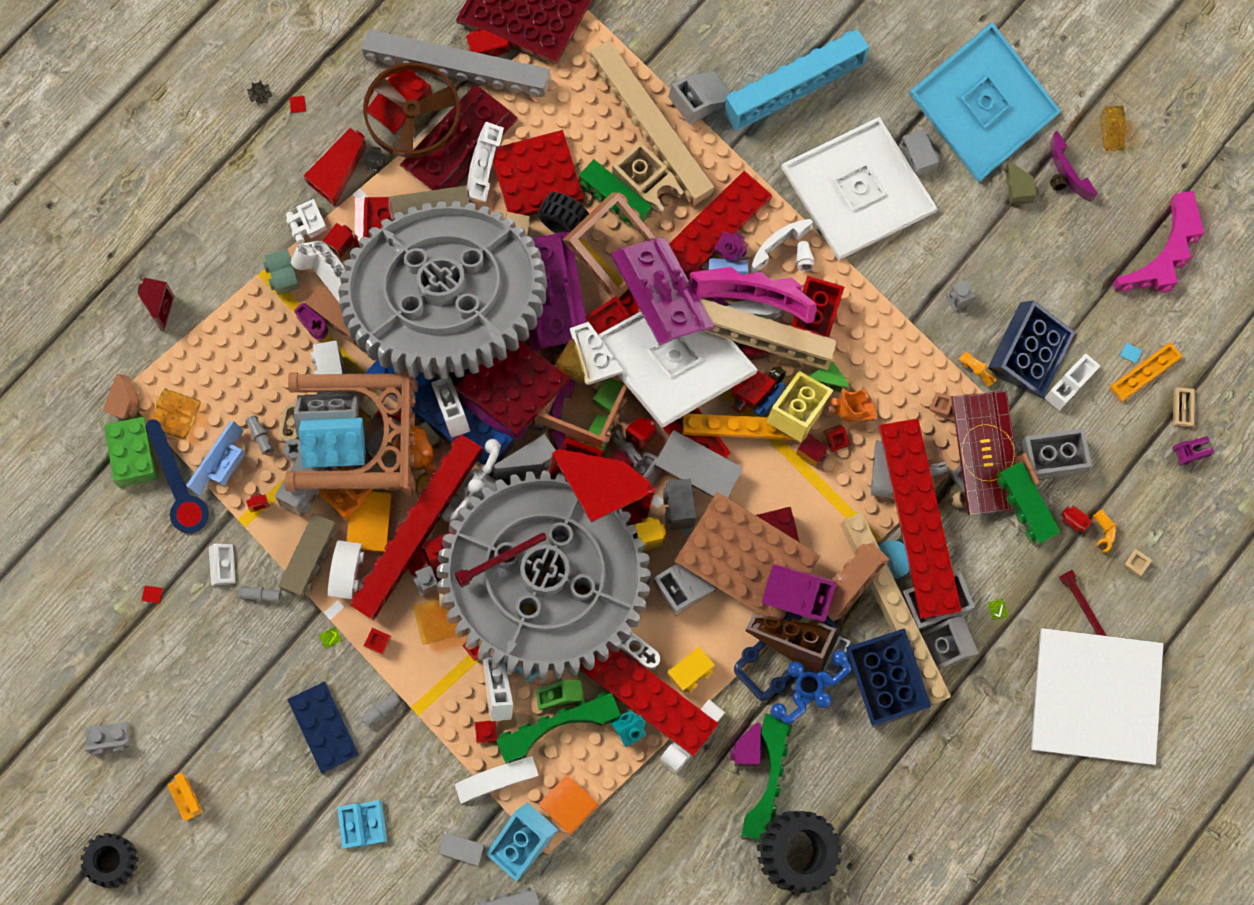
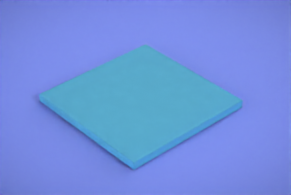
M993 22L988 24L908 92L977 182L983 180L1061 113V110Z

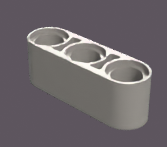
M876 440L870 495L891 498L892 487L882 441Z

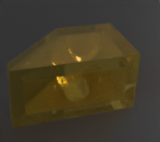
M1105 106L1100 115L1104 151L1123 150L1126 130L1124 106Z

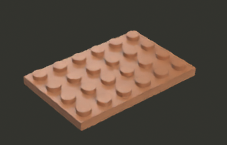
M716 492L674 561L759 614L778 617L782 620L787 611L761 603L772 565L777 564L811 573L820 555L724 495Z

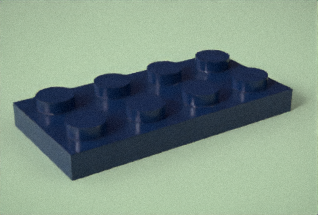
M325 681L287 699L321 774L360 756Z

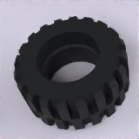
M805 811L783 812L782 815L772 818L773 823L768 822L764 827L766 832L760 834L761 845H757V851L761 853V856L757 858L759 864L764 866L761 868L763 874L769 875L768 880L772 884H777L778 888L790 892L810 893L811 890L817 891L822 888V885H827L831 881L829 877L835 876L838 871L835 869L836 864L840 865L841 858H838V853L842 852V849L837 844L840 838L838 834L832 832L835 829L833 825L826 823V818L823 816H817L816 813ZM798 831L804 832L811 840L813 846L812 860L808 867L801 872L794 871L789 866L785 856V848L789 838Z

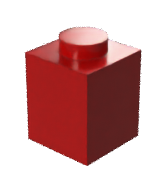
M336 223L323 239V242L329 246L335 255L341 258L354 242L353 231L346 225L341 226Z

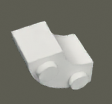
M337 541L330 569L328 596L352 599L354 592L358 591L359 580H357L359 565L363 564L364 561L361 543Z

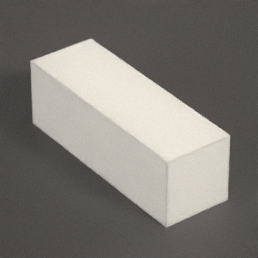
M840 636L823 669L831 677L835 676L839 666L833 663L832 655L838 650L846 652V647L851 642Z

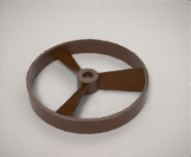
M408 62L394 65L384 70L373 80L364 98L363 113L370 135L381 148L396 156L418 158L435 153L450 141L459 124L460 104L457 91L446 75L427 64ZM419 70L437 76L448 87L417 102L415 100H406L386 78L401 71ZM374 91L403 107L406 120L396 148L389 146L379 139L368 122V104ZM457 106L455 121L447 135L433 146L413 151L415 120L420 117L421 113Z

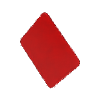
M304 96L289 98L291 113L306 111Z
M145 585L142 601L160 603L163 588Z

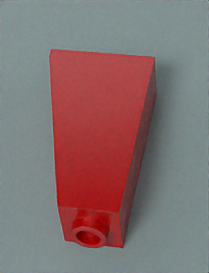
M350 127L303 175L306 184L333 206L337 204L366 149L365 136L357 130L355 132Z

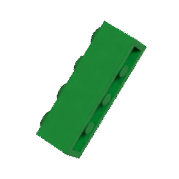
M595 159L579 174L580 187L585 191L589 190L599 203L605 200L611 193H621L627 198L628 205L638 211L642 222L651 215L652 206ZM616 204L609 209L612 214H618L628 227L632 226L635 228Z
M1022 461L996 474L998 477L997 483L1001 489L1005 490L1007 494L1006 499L1009 505L1016 510V518L1021 525H1024L1026 529L1025 534L1030 542L1040 544L1060 533Z

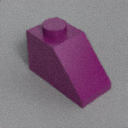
M756 722L735 743L734 748H731L730 760H734V766L759 767L761 723Z

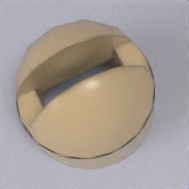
M961 491L952 496V505L955 508L967 507L965 492Z

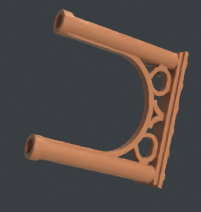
M408 369L400 374H298V372H290L288 375V389L290 393L356 392L369 397L378 406L382 414L384 436L381 447L375 457L359 469L351 471H286V491L295 492L296 489H384L389 491L402 490L408 497H412L413 491H416V478L410 472L411 466H414V454H411V446L415 444L414 434H411V427L415 426V415H411L412 407H415L414 393L418 392V382L415 378L409 377ZM369 390L385 391H383L380 397L378 398ZM391 394L398 397L397 407L393 410L386 409L383 405L385 398ZM401 411V426L394 424L392 417L388 418V415H397ZM401 435L400 451L394 446H388V444H392L397 436ZM387 452H394L397 455L396 464L390 468L384 466L381 460ZM377 464H379L381 469L385 472L369 471L373 469Z

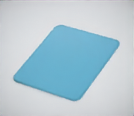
M1126 343L1120 356L1137 363L1142 350Z

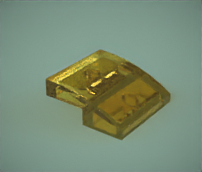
M164 388L156 402V409L150 420H158L164 433L185 440L194 423L201 401Z
M439 599L413 606L423 645L456 636L455 628L458 623H448L447 613L450 610L440 607Z

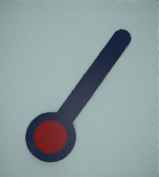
M151 419L147 422L146 429L176 500L170 510L171 522L181 532H198L208 521V507L202 499L189 494L160 422L156 419Z

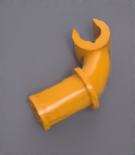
M964 352L957 360L964 364L962 367L966 369L968 367L974 370L973 373L978 375L987 387L994 384L991 380L994 382L997 380L987 368L986 363L973 358L968 352Z
M1102 509L1093 518L1104 530L1105 537L1099 540L1097 547L1101 544H1107V548L1102 551V554H1106L1110 551L1115 540L1117 524L1116 522L1113 523Z

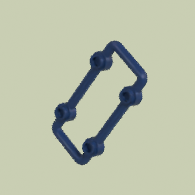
M787 611L782 620H800L802 616ZM827 616L823 623L836 629L835 637L838 631L837 626ZM758 641L753 647H746L742 651V657L734 665V673L757 699L766 701L775 693L785 691L786 683L792 676L787 670L781 677L772 678L769 682V688L764 693L755 685L742 668L747 663L757 661L759 652L766 646L762 641Z

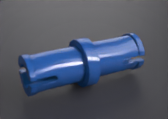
M779 382L776 388L764 397L765 400L754 410V413L758 415L763 410L759 417H766L787 387L780 392L784 384Z

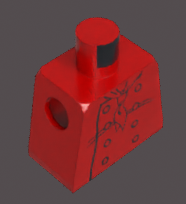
M757 370L756 374L732 388L731 397L736 399L732 408L738 413H742L746 406L755 410L765 399L764 397L774 389L776 381Z

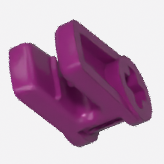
M305 303L300 304L294 310L297 319L314 339L323 340L326 338L328 328L325 321Z
M1208 436L1181 442L1172 447L1173 452H1176L1179 459V466L1190 464L1215 453L1213 448H1205L1197 452L1193 450L1206 445L1209 442Z

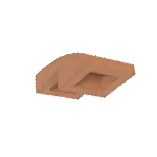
M936 392L929 410L954 421L951 396Z

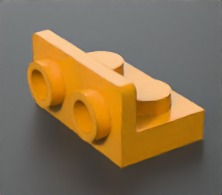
M182 772L175 775V781L169 783L167 787L182 819L188 821L203 813V810L187 776Z

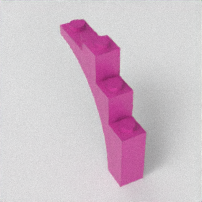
M1194 191L1174 194L1170 200L1172 212L1171 231L1165 248L1155 260L1144 268L1131 274L1117 277L1113 283L1115 291L1127 292L1137 287L1146 289L1152 285L1154 292L1161 291V293H1167L1173 290L1178 283L1174 268L1186 266L1191 259L1188 244L1199 242L1204 235Z
M732 267L697 271L690 274V284L699 299L728 297L752 300L786 310L806 323L814 322L817 304L802 293V285L792 277L771 280L762 272L741 275Z

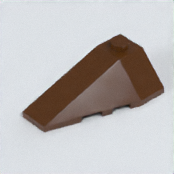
M753 614L746 632L793 662H800L803 667L818 673L827 657L836 629L817 621L804 623L798 622V619L786 621L774 616Z

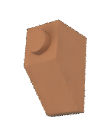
M116 374L103 411L122 419H133L138 411V398L129 376Z

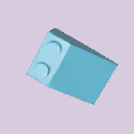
M527 802L513 813L486 855L517 882L547 847L558 829Z

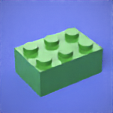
M144 417L104 425L113 481L118 487L158 479L153 446L146 429L147 421Z

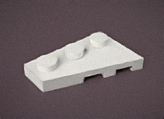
M589 322L570 328L587 385L625 373Z

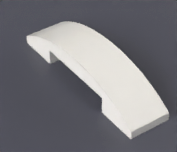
M485 122L481 130L468 176L467 194L470 198L486 202L490 187L488 178L496 147L500 146L503 127Z
M806 219L791 223L770 236L758 250L752 263L751 273H756L767 265L769 260L767 254L791 235L798 240L810 231L813 221Z
M533 756L471 776L456 783L455 787L460 803L463 804L512 784L538 777L539 774Z

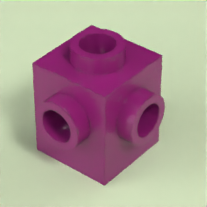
M723 232L714 249L721 252L724 259L732 262V260L739 261L745 257L748 251L746 248L749 244L744 241L745 238L736 232L734 234Z

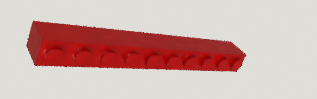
M462 434L459 438L456 437L450 446L452 449L448 455L445 454L439 463L441 466L437 472L434 471L428 480L430 483L427 488H423L417 497L419 500L416 505H412L406 514L408 516L404 523L401 522L395 531L397 533L393 540L390 539L384 548L386 550L382 557L377 558L373 565L375 567L371 574L366 575L362 582L363 587L360 591H356L351 599V607L374 621L422 548L423 542L427 540L484 451L481 446Z

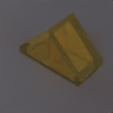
M571 339L557 360L556 368L574 381L584 383V369L575 340Z

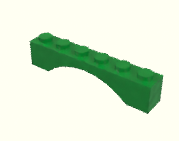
M603 692L596 695L595 700L590 702L583 700L570 710L568 707L557 711V715L551 718L547 715L539 718L536 724H524L518 727L519 731L502 733L496 741L505 764L526 758L537 740L556 727L579 722L604 726L619 718L621 714L612 693L607 694Z
M767 713L764 715L760 737L766 747L769 758V780L761 800L745 815L741 838L762 842L759 839L760 834L766 832L765 825L776 814L777 806L773 805L774 798L779 797L781 785H777L778 777L783 776L785 766L781 764L782 756L786 757L788 745L785 744L786 736L790 737L792 724H785Z

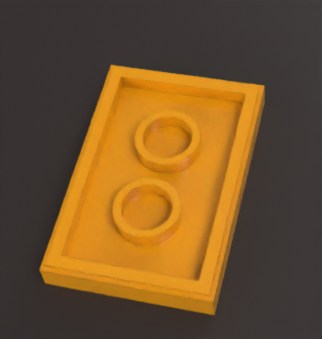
M370 493L363 504L349 517L347 542L361 543V551L385 553L386 550L384 548L388 542L392 493Z

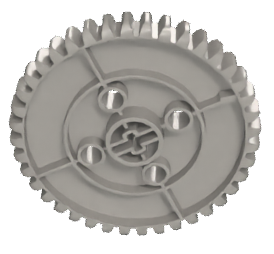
M439 201L437 207L434 208L431 207L430 203H424L422 210L418 211L416 207L412 206L408 208L407 215L397 212L394 214V221L391 222L389 219H384L381 221V229L371 228L369 230L370 238L362 237L358 241L360 248H353L350 252L351 259L345 261V272L341 273V285L339 286L338 293L340 297V310L350 337L357 342L358 348L361 351H367L370 359H379L382 367L388 368L393 365L394 372L398 374L408 369L409 377L413 378L417 377L420 372H423L425 379L429 380L433 378L434 373H439L441 380L447 379L449 372H454L456 377L459 378L464 376L465 369H469L471 373L475 374L479 372L478 365L480 364L487 368L494 366V357L499 360L506 359V349L516 351L519 348L518 340L525 341L528 339L529 330L535 329L537 318L543 312L542 304L546 301L547 281L545 266L539 249L535 247L534 240L530 236H526V231L523 227H516V223L512 218L504 220L503 213L500 211H496L491 215L490 207L482 206L479 210H476L475 203L471 202L465 208L461 207L460 201L452 202L451 207H446L445 201Z
M532 471L526 472L525 481H521L516 474L511 475L510 485L508 486L501 479L495 482V492L488 487H484L481 491L482 500L472 496L469 499V509L460 508L458 510L459 521L452 520L450 522L449 532L451 534L443 536L442 544L445 549L440 550L438 554V560L442 564L437 567V577L442 580L438 582L437 589L440 594L444 595L441 599V607L450 610L447 613L448 623H458L455 628V635L457 637L468 635L465 647L470 650L479 646L478 658L480 660H484L489 655H492L493 668L497 669L505 662L507 663V674L512 675L517 667L522 668V676L526 679L530 677L532 670H537L540 680L546 679L549 670L553 671L556 679H561L564 668H567L572 676L578 675L581 663L584 668L591 670L595 663L594 657L601 662H605L609 656L608 649L612 652H618L621 648L620 639L625 641L630 639L632 634L630 627L638 626L640 622L638 614L643 613L646 607V602L643 599L650 592V587L646 583L650 580L651 572L645 568L649 563V556L641 553L646 543H643L640 538L635 539L637 537L635 525L627 526L631 518L629 512L618 514L619 510L591 523L569 483L565 482L563 473L559 472L556 479L552 480L548 471H542L541 479H536ZM542 532L546 534L547 540L514 556L513 561L509 563L502 562L473 577L469 585L461 588L457 582L454 573L461 569L469 571ZM563 534L568 540L559 543L552 536ZM547 561L551 562L549 573L546 574L541 587H538L536 585L539 575L542 574ZM532 563H534L530 582L526 574L530 575ZM557 567H558L559 570L562 572V574H561V573L558 574L557 581H556V585L553 586L554 583H555V578H556V573H557ZM584 585L589 589V593L580 595L574 590V587ZM529 605L536 612L528 616L524 615L520 608Z

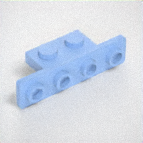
M234 421L229 422L188 482L187 487L195 494L201 495L210 480L224 486L246 455L242 449L234 446L244 432Z

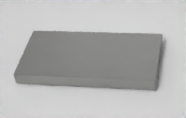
M674 430L654 463L655 467L678 479L691 478L692 487L711 497H714L716 492H719L728 498L743 470V467Z

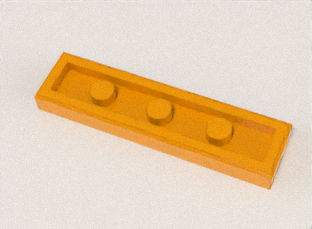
M1169 342L1109 388L1122 403L1178 362L1183 356Z

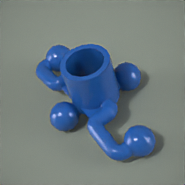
M838 650L832 655L833 663L836 666L843 667L833 678L824 671L817 674L814 672L804 673V667L800 662H791L788 665V673L792 677H798L793 695V701L798 708L788 716L787 709L783 704H774L771 707L772 717L781 720L785 724H791L805 713L807 709L806 704L815 700L819 708L829 707L831 697L829 694L821 691L828 685H837L851 672V665L848 662L846 652ZM806 679L812 680L816 684L817 690L813 693H806L801 688V681Z

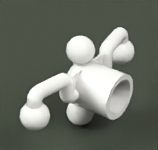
M490 439L486 442L485 449L490 454L487 463L481 465L479 469L470 471L462 484L464 489L462 495L463 502L456 509L454 507H447L442 515L446 522L457 520L458 510L460 508H468L469 499L472 496L482 500L481 491L484 487H488L495 492V482L497 480L487 474L492 471L499 455L501 444L498 440Z

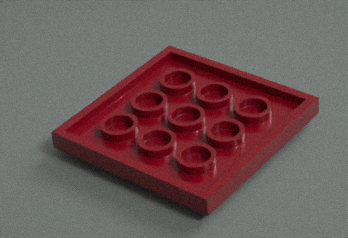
M518 340L519 348L516 351L506 349V359L499 360L494 357V366L490 368L485 367L483 364L478 365V373L473 374L470 372L456 386L457 392L516 437L570 381L567 375L520 340Z

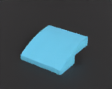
M381 800L337 807L342 849L387 842Z

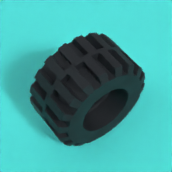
M551 192L543 202L537 215L548 229L557 234L571 232L589 215V212L575 199L562 193Z
M104 833L103 836H95V840L91 839L88 842L90 845L84 847L83 851H85V854L81 855L80 859L83 860L81 869L85 871L83 873L85 877L89 878L90 882L105 888H118L120 884L125 885L128 883L127 879L133 878L134 875L132 873L134 870L137 871L138 866H135L136 862H139V857H136L137 850L133 848V844L126 838L114 833ZM112 848L116 849L120 855L118 867L110 873L102 872L99 865L100 857L105 851Z

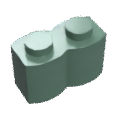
M288 249L265 255L266 262H263L266 273L271 274L272 279H268L272 291L276 290L277 295L300 288L294 267L291 264Z

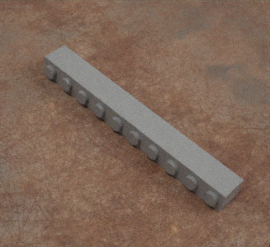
M368 29L362 46L364 58L372 62L380 61L391 66L408 62L427 64L438 69L447 77L457 78L460 81H472L478 85H490L496 89L504 88L514 93H527L533 97H545L551 80L549 68Z

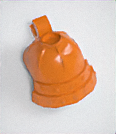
M843 388L839 399L833 398L830 400L832 406H828L829 413H838L840 418L846 422L854 423L877 419L876 408L866 389L850 393Z
M421 426L411 427V434H414L415 444L411 446V454H414V466H411V470L419 471L424 468L428 475L432 474L437 470L432 463L435 453L427 439L426 431ZM401 435L395 439L392 445L399 451L401 450Z

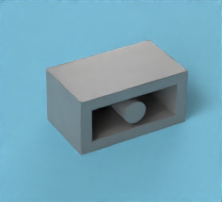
M922 129L903 136L901 146L916 175L919 176L936 170L940 158L937 151H934L932 148L930 135H927L925 130Z

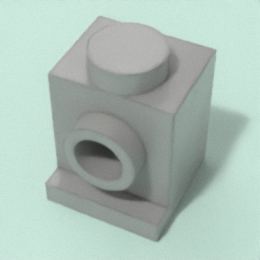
M967 280L953 285L950 292L946 293L953 311L972 305L975 298Z
M431 566L415 572L417 576L414 577V581L421 597L438 590V583Z

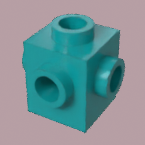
M632 710L611 722L618 738L625 747L647 735L643 728L646 726L641 715L636 716Z

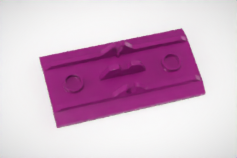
M570 232L532 238L535 247L541 253L547 281L546 301L542 304V315L537 318L535 329L529 330L530 348L534 351L574 343L570 328L586 323L575 254L563 242V239Z
M665 237L621 248L611 253L617 268L659 346L695 332L714 329V325Z

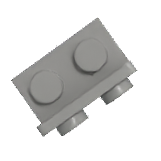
M127 722L85 728L87 746H84L86 752L91 753L92 756L102 755L104 751L112 750V753L123 752L124 748L130 747Z

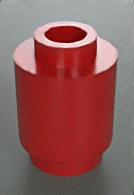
M1074 505L1071 508L1067 506L1061 514L1063 517L1062 522L1076 532L1084 533L1092 522L1087 514Z

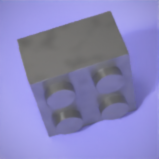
M691 478L667 481L666 488H663V503L668 505V507H665L666 524H670L671 530L695 527L696 515Z

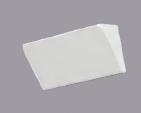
M233 544L211 545L209 547L211 586L235 584Z

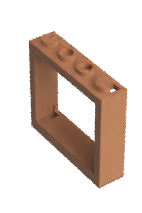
M611 193L563 239V242L611 298L615 296L619 298L629 289L627 284L623 281L617 286L578 239L614 204L620 208L646 241L658 238L651 233V227L647 223L642 222L638 211L628 205L627 198L621 193Z
M567 347L557 367L565 375H567L572 363L580 366L576 350ZM618 375L611 377V379L624 383ZM625 383L623 384L600 436L549 416L548 413L556 396L535 417V422L602 448L604 442H609L612 434L610 431L612 425H617L620 417L618 412L620 408L624 409L628 399L626 395L631 390Z

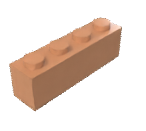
M319 285L305 301V304L318 314L327 325L358 347L357 342L350 337L349 331L345 327L339 302L327 287L324 289Z
M873 543L859 546L855 551L856 556L848 560L843 566L844 570L842 573L837 574L832 579L837 582L827 616L832 621L841 619L890 560Z

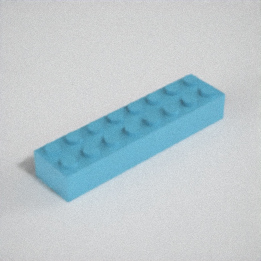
M858 29L853 32L848 31L838 40H831L824 47L812 50L809 55L796 58L793 63L779 67L772 74H765L759 81L755 83L750 82L743 89L729 93L726 97L724 114L736 132L865 65L869 46Z

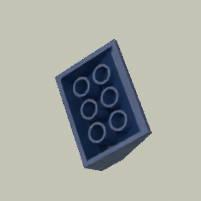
M1034 300L1020 302L988 369L1001 379L1037 397L1044 398L1075 331Z
M905 628L846 647L873 728L894 722L931 707Z

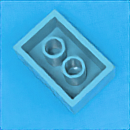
M363 418L301 420L299 439L303 468L364 465L366 451Z

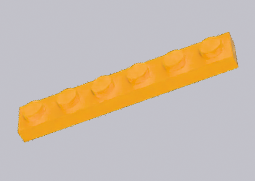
M685 414L682 416V435L796 440L766 423L768 417Z

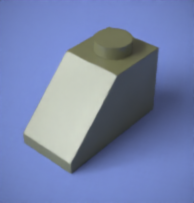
M1007 162L1004 171L1010 205L1033 203L1038 195V186L1034 184V178L1013 162Z

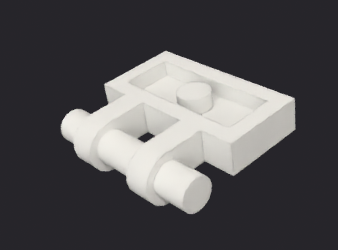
M314 199L297 206L298 213H286L287 225L292 229L291 234L298 244L305 242L303 237L307 233L311 239L328 230ZM302 221L304 225L299 227L298 224Z

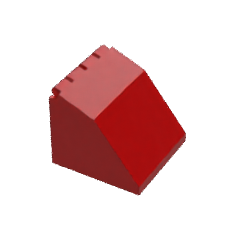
M561 449L552 452L550 478L555 480L559 472L563 473L565 482L569 483L591 523L621 508L623 512L631 514L627 526L641 523L643 519L648 518L655 488L650 484L651 482L625 462Z

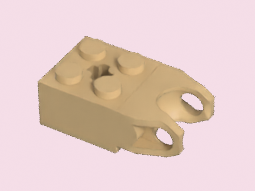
M641 141L612 166V174L651 205L652 210L660 215L664 213V207L658 199L660 194L670 193L679 198L684 194L677 184L674 175L667 169V166Z

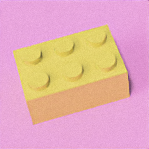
M799 371L772 407L766 423L801 442L828 405L833 390Z

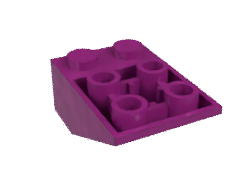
M773 564L761 603L825 622L837 582L827 577Z

